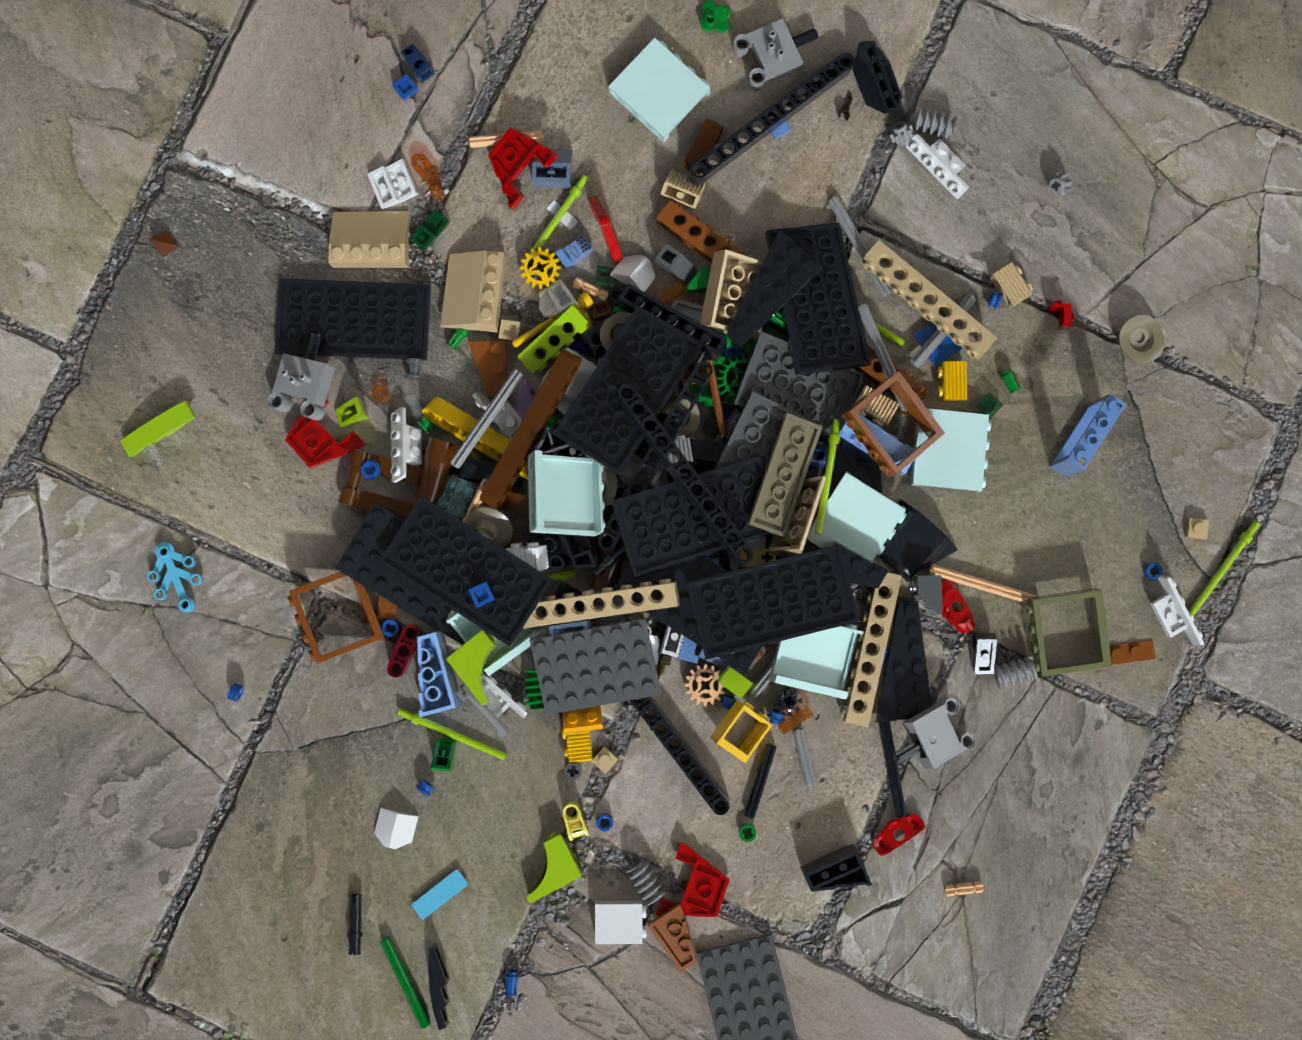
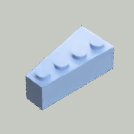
M859 414L896 465L915 450L907 444H902L898 441L897 437L886 433L881 427ZM845 421L839 431L840 437L868 454V450L857 440L856 434L846 425L847 422ZM912 462L901 470L899 474L904 475Z
M438 631L417 637L418 681L420 686L419 717L461 706L460 698L454 693L457 690L452 667L446 660L449 656L443 633Z

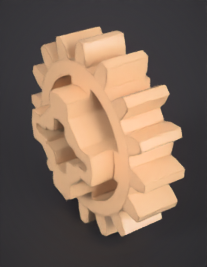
M704 664L703 669L697 665V671L695 672L691 669L692 676H686V679L689 680V683L684 684V686L689 687L686 694L691 693L690 700L697 699V705L701 701L704 706H707L709 701L714 705V699L716 698L720 701L721 699L718 695L725 694L721 690L724 686L719 682L717 692L713 689V683L716 679L718 680L721 671L717 670L715 672L713 665L710 669H707V664ZM709 672L711 675L709 677H702L699 673ZM712 678L709 683L710 688L708 690L704 688L699 691L702 687L701 681L707 682ZM694 679L697 681V688L695 689V691H693L692 683ZM702 693H709L711 695L709 698H701L699 696Z

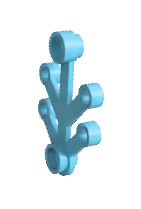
M162 542L155 549V555L158 558L155 566L147 574L149 582H158L161 578L160 572L164 564H166L167 572L160 588L154 592V597L157 600H165L168 595L169 586L173 582L180 599L178 602L179 609L182 612H192L196 607L195 600L187 596L180 577L189 580L192 585L202 584L203 577L200 574H192L176 567L173 559L182 562L187 568L194 567L196 560L192 556H184L175 552L172 544ZM164 548L167 549L166 555L162 554V550ZM189 558L192 560L191 565L186 563ZM153 573L156 574L155 580L151 579V575ZM195 576L199 577L198 583L194 582ZM160 591L163 592V597H162V598H160V597L158 596V593H159ZM185 601L188 602L187 608L183 607V603Z

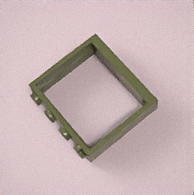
M1090 588L1028 598L1026 608L1027 614L1030 615L1028 629L1033 637L1031 650L1035 653L1033 663L1037 674L1044 677L1111 667L1101 589ZM1090 598L1097 661L1047 668L1039 605Z

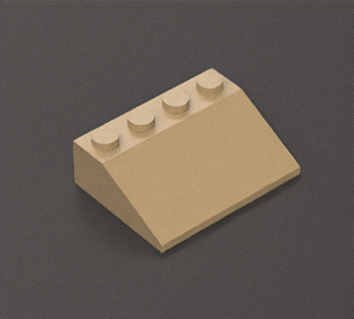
M333 212L329 238V264L333 268H409V212Z
M726 249L714 252L700 324L715 332L727 334L763 261ZM762 328L751 339L757 340Z
M476 251L449 254L441 327L498 332L506 265L504 252Z
M819 476L804 480L786 535L781 537L774 534L768 552L782 559L801 554L827 477Z

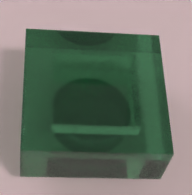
M597 265L594 285L613 288L615 278L611 276V273L615 268Z
M989 392L975 408L982 414L989 415L990 420L1003 404Z

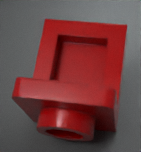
M1060 300L1054 301L1048 307V311H1059V330H1067L1074 324L1072 304Z

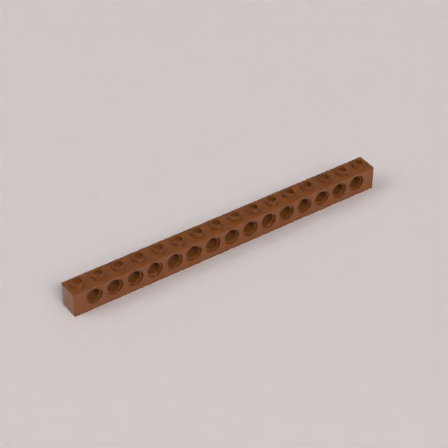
M669 200L656 217V223L710 263H712L714 252L726 249L741 255L745 254L740 247L732 246L725 236L717 235L710 225L702 224L694 213L690 212L689 214L683 210L684 207L677 201ZM681 217L685 222L679 225L674 220ZM695 228L698 229L700 233L696 236H693L690 234L689 231ZM713 240L715 245L708 247L705 245V241ZM868 346L871 365L854 369L865 373L866 378L879 385L886 379L883 369L878 372L873 368L874 363L880 362L874 348L872 349ZM891 359L896 372L899 371L910 387H912L916 381L913 379V375L906 370L902 371L897 367L898 364ZM890 386L884 390L895 398Z

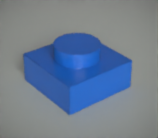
M407 74L392 84L404 102L419 91Z
M488 582L468 590L476 608L496 600Z

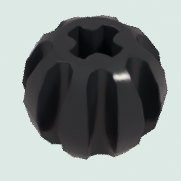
M790 687L784 688V695L780 691L775 694L779 697V701L773 700L774 705H780L777 712L782 714L785 709L786 716H792V709L798 713L800 708L796 704H802V698L796 699V695L799 692L795 689L791 694L789 691ZM790 697V701L793 703L786 707V703L783 700Z

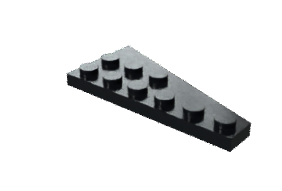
M863 383L861 384V387H860V390H859V392H858L857 398H858L860 392L862 391L863 387H864L865 385H867V384H863ZM866 415L865 418L872 422V418ZM843 439L832 474L829 493L832 494L844 473L848 471L855 478L882 494V471L880 466L869 454Z
M918 601L897 603L893 634L890 639V650L887 656V665L885 666L881 697L879 698V708L875 723L910 719L932 706Z

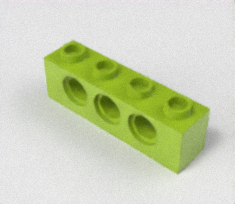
M573 304L521 352L517 358L532 374L536 370L540 373L547 366L545 362L549 358L554 360L560 354L559 349L563 345L568 347L575 340L573 336L577 332L582 334L589 327L587 325L590 321L589 318L576 304ZM566 322L572 323L574 327L572 332L565 330L564 324ZM552 335L559 337L560 342L558 345L551 343L550 338ZM538 348L545 350L546 356L544 358L537 355Z

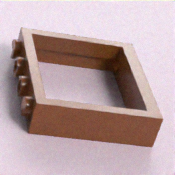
M899 371L888 376L841 415L847 422L846 425L856 434L857 440L865 446L869 456L877 462L880 470L887 477L897 475L945 434ZM889 386L928 437L897 465L857 413Z
M342 572L289 591L290 596L287 597L290 607H295L297 612L294 615L297 625H302L304 632L301 635L304 643H309L310 645L309 656L312 662L316 661L317 665L384 638L365 587L351 578L373 636L321 656L297 595L346 577L347 575Z

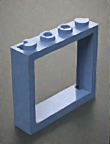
M1108 394L1090 403L1049 467L1064 477L1084 471L1127 404L1112 394ZM1081 458L1086 461L1083 466L1078 463Z

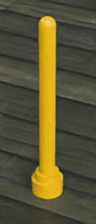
M587 292L579 295L577 299L578 304H576L579 309L589 308L594 305ZM562 314L549 318L513 340V347L522 345L546 330Z

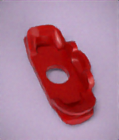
M951 580L942 582V617L951 626L954 625L958 632H971L975 629L976 624L959 590ZM954 601L961 603L962 609L960 612L953 611L952 603Z
M911 814L907 817L903 816L888 821L887 825L872 842L875 851L880 856L892 852L923 831L925 823L918 814ZM896 829H901L904 832L905 837L903 840L897 841L894 839L893 833Z

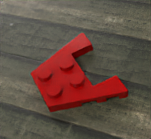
M513 127L507 130L488 154L494 172L501 181V189L503 194L507 196L509 201L507 204L510 209H515L524 198V195L513 182L533 157L536 156L544 167L549 168L559 156L557 152Z
M327 400L325 402L324 408L329 404ZM303 415L300 416L299 420L297 419L285 439L310 469L351 453L352 449L358 450L366 446L355 431L338 444L318 421Z
M681 841L675 859L694 866L681 901L684 916L717 917L730 878ZM661 897L656 915H661L678 904V902Z

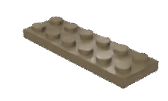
M785 413L747 523L748 525L785 537L822 426Z

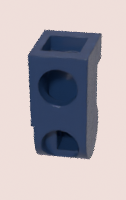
M413 43L401 51L403 58L421 84L435 75L429 62Z
M820 435L818 440L823 441L824 444H816L809 466L824 468L827 459L828 436Z

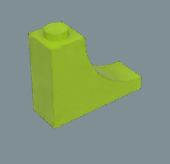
M481 630L446 658L481 705H485L491 700L484 686L483 670L488 655L498 645L495 642L497 638L485 630Z
M555 831L546 836L547 840L543 844L547 853V870L540 884L527 894L526 898L529 904L583 875L562 832L557 834Z

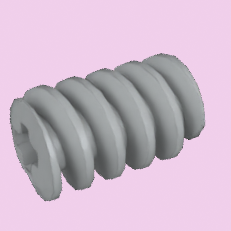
M920 106L915 120V130L917 131L922 126L923 133H925L930 128V135L937 130V137L944 132V138L947 139L954 130L957 116L951 121L950 114H947L944 118L943 112H940L936 116V110L929 114V108H925L922 112V107Z
M1024 657L1023 661L1016 659L1015 663L1009 661L1008 666L1006 663H1002L1001 667L995 665L993 674L999 689L1001 683L1005 688H1008L1009 681L1012 686H1015L1016 679L1022 684L1023 677H1025L1027 682H1030V675L1035 680L1038 678L1035 665L1028 657Z
M647 861L639 862L626 870V873H633L629 878L630 880H637L633 886L641 887L637 893H645L641 899L649 900L645 906L653 904L665 893L664 889H659L661 883L655 882L657 876H650L653 873V869H647L650 865Z

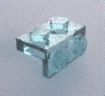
M452 475L447 481L443 496L438 500V506L463 521L479 486Z

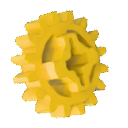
M541 247L538 248V252L531 249V255L525 253L526 260L521 259V263L524 265L519 268L520 271H524L521 274V278L526 277L525 283L529 284L531 282L533 289L536 285H539L540 290H542L543 285L549 288V282L555 284L554 277L559 278L560 276L556 272L561 270L560 266H556L559 263V259L554 260L555 253L549 255V249H546L545 252H542ZM539 256L545 257V258H547L548 260H547V261L542 260V259H540ZM530 260H533V266L527 269ZM537 265L544 267L543 272H540V270L536 271ZM553 268V272L548 278L547 272ZM536 276L540 278L541 281L535 280L532 277Z

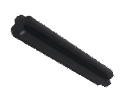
M770 743L766 744L746 807L745 816L751 819L755 818L777 747Z

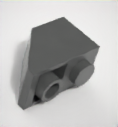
M665 243L655 258L656 265L686 285L697 270L682 253Z

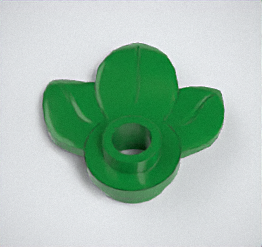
M708 0L703 4L701 8L702 16L700 18L702 30L706 32L716 30L720 33H725L732 29V25L727 21L731 15V8L729 6H716L713 0Z

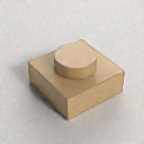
M501 319L499 339L507 341L517 339L521 323Z
M1187 518L1185 537L1206 540L1209 520Z
M604 746L591 762L606 774L619 759Z

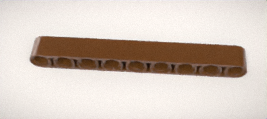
M565 349L560 352L480 495V501L495 509H499L528 460V455L532 453L544 427L547 426L582 362L581 357Z

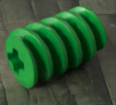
M536 669L524 671V674L530 675V677L524 679L525 682L530 683V685L524 687V689L530 691V693L524 695V697L530 699V701L525 702V705L530 706L529 709H545Z

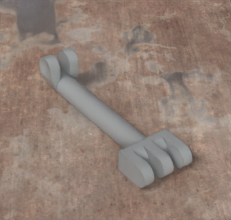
M464 684L460 686L465 692L464 694L458 689L454 691L462 702L468 698L498 729L496 733L500 738L510 731L506 724H503L486 705L479 703Z

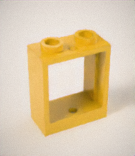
M736 700L710 738L746 763L772 724L767 721L769 717L761 711L755 713L753 711L755 707L747 701L741 703L739 700ZM745 711L758 720V722L740 748H738L724 737L741 713Z

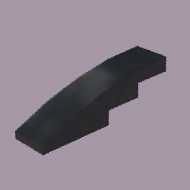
M435 943L432 944L429 950V991L437 1026L441 1030L446 1028L449 1023L444 1007L449 1003L444 985H447L450 979L438 946Z

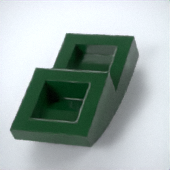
M434 209L425 223L420 224L410 240L426 251L451 221Z

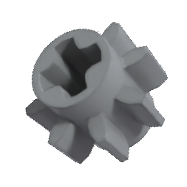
M904 121L895 123L890 130V138L892 143L896 142L897 145L903 146L908 144L911 138H913L912 133H914L912 125H907V122Z
M1059 171L1055 173V176L1049 177L1051 181L1048 187L1052 194L1058 192V195L1062 196L1065 195V192L1072 190L1070 186L1073 180L1069 177V173L1062 175V172Z

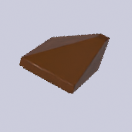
M168 231L149 239L162 257L179 247Z
M610 302L592 305L593 319L595 321L601 322L612 315Z

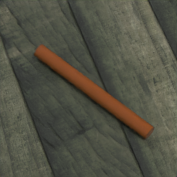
M707 360L706 362H709L713 367V374L709 384L719 436H726L727 432L713 360ZM706 367L707 374H709L710 370L708 367Z

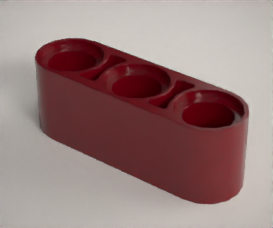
M409 624L403 628L387 666V672L391 677L397 678L406 674L418 646L417 637L422 636L420 626ZM411 627L415 628L417 632L414 638L408 636V630ZM404 645L409 648L407 656H403L400 652L401 647ZM396 663L402 667L399 674L393 671V666Z

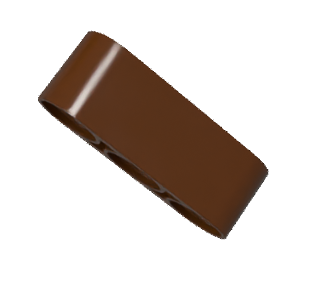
M707 118L684 160L683 167L690 170L696 161L714 149L724 126ZM695 171V172H694V173H696V174H698V175L701 174L700 171Z

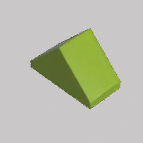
M354 397L335 409L340 428L369 419L364 402L359 397Z
M729 665L717 680L740 699L744 698L754 684Z

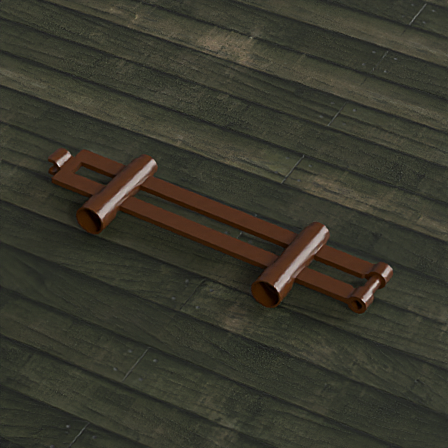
M429 437L423 457V468L406 464V477L400 480L418 485L413 503L368 491H357L362 476L361 466L365 461H376L381 468L379 475L392 478L391 459L352 449L348 463L352 466L346 488L342 487L338 502L369 511L377 502L406 520L420 496H424L439 507L443 493L473 500L480 483L449 475L450 468H453L450 460L457 452L459 445ZM617 488L615 499L621 498L626 490ZM509 492L500 508L529 516V497ZM610 504L608 507V518L605 517L607 522L609 521L611 515L614 512L612 504ZM453 515L461 521L464 519V517ZM615 519L612 522V527L615 530H619L617 521ZM513 531L512 538L505 548H510L513 543H522L523 546H527L528 541L525 534ZM605 536L602 540L605 547H610L613 543V539L610 536ZM622 538L619 539L617 545L611 550H604L599 547L598 565L607 554L610 555L623 543ZM626 552L615 560L616 563L613 566L607 567L599 576L596 577L592 573L591 577H593L590 588L600 591L602 588L613 587L614 589L615 584L618 583V580L629 565V562L624 561ZM584 567L582 569L592 571L596 567Z

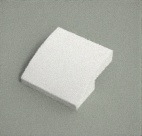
M400 159L387 167L382 166L367 174L382 209L399 204L419 194L404 159Z

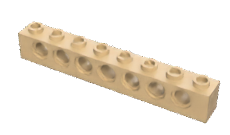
M878 240L864 256L861 263L867 271L873 272L881 283L891 287L897 296L904 298L910 307L917 309L926 320L934 323L940 332L946 333L956 345L964 348L970 357L979 360L997 340L995 335L882 241ZM880 262L885 263L887 267L881 266ZM894 274L900 275L902 279H897ZM909 287H914L916 292L911 291ZM924 299L930 300L931 304H927ZM939 311H943L946 316H941ZM953 323H957L961 329H957ZM968 335L973 336L975 341H971Z
M886 574L880 587L884 586L888 590L885 597L879 595V588H873L872 593H868L866 604H869L868 612L865 611L863 614L862 623H865L864 629L860 630L863 631V635L859 634L858 641L861 643L859 649H856L854 654L856 665L850 672L851 687H847L846 690L848 692L847 706H843L841 717H844L843 721L846 723L869 727L902 578L901 575ZM877 605L883 607L884 611L881 616H877L874 612ZM873 624L879 626V632L876 635L870 632V627ZM868 643L875 645V651L871 654L866 651ZM864 662L871 664L869 672H863L862 664ZM864 680L867 688L864 691H859L857 685L860 681ZM859 699L862 701L863 706L860 710H855L853 703Z
M670 578L659 580L660 584L652 585L651 581L642 582L640 587H632V584L620 586L621 589L619 590L607 587L602 588V592L594 593V590L582 591V595L575 596L574 592L563 594V598L557 599L555 595L546 596L543 601L539 602L523 628L676 607L680 605L677 582H671ZM658 589L662 592L660 600L653 597V590ZM635 592L642 594V602L634 600L633 595ZM615 595L622 596V605H617L614 602ZM596 598H601L604 601L603 608H598L595 605ZM578 600L582 601L585 605L583 611L578 610L576 607ZM559 603L565 606V613L558 612L557 605ZM539 606H543L546 609L545 616H541L538 613Z

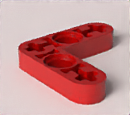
M597 195L587 198L590 208L602 230L613 262L616 263L623 260L611 223Z

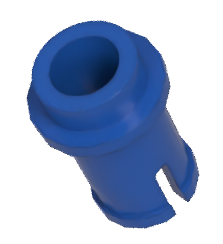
M510 969L504 974L506 978L504 994L513 997L517 996V981L520 975L517 970Z

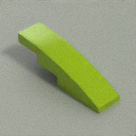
M183 401L145 423L120 442L127 455L134 457L146 447H152L164 437L171 436L196 416L189 403Z

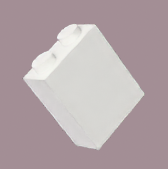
M642 900L596 901L595 944H642L643 938H646V926H643L642 918H646V906H642Z

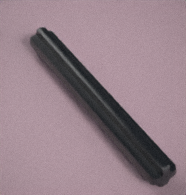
M881 722L879 725L895 815L903 817L906 816V808L898 763L893 758L895 747L890 722Z

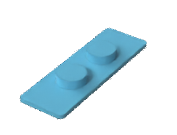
M456 869L416 900L412 907L419 917L424 920L465 888L468 882L459 870Z

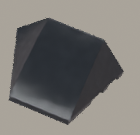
M900 499L898 505L906 508L904 513L907 515L901 524H896L894 528L896 530L891 540L887 539L883 545L886 547L878 557L906 580L956 552L957 548L922 513Z
M530 530L525 534L528 543L539 542V545L547 546L549 568L544 570L598 567V547L593 536L533 533Z

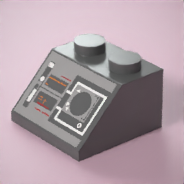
M941 575L911 577V580L908 582L909 592H912V597L931 615H943Z

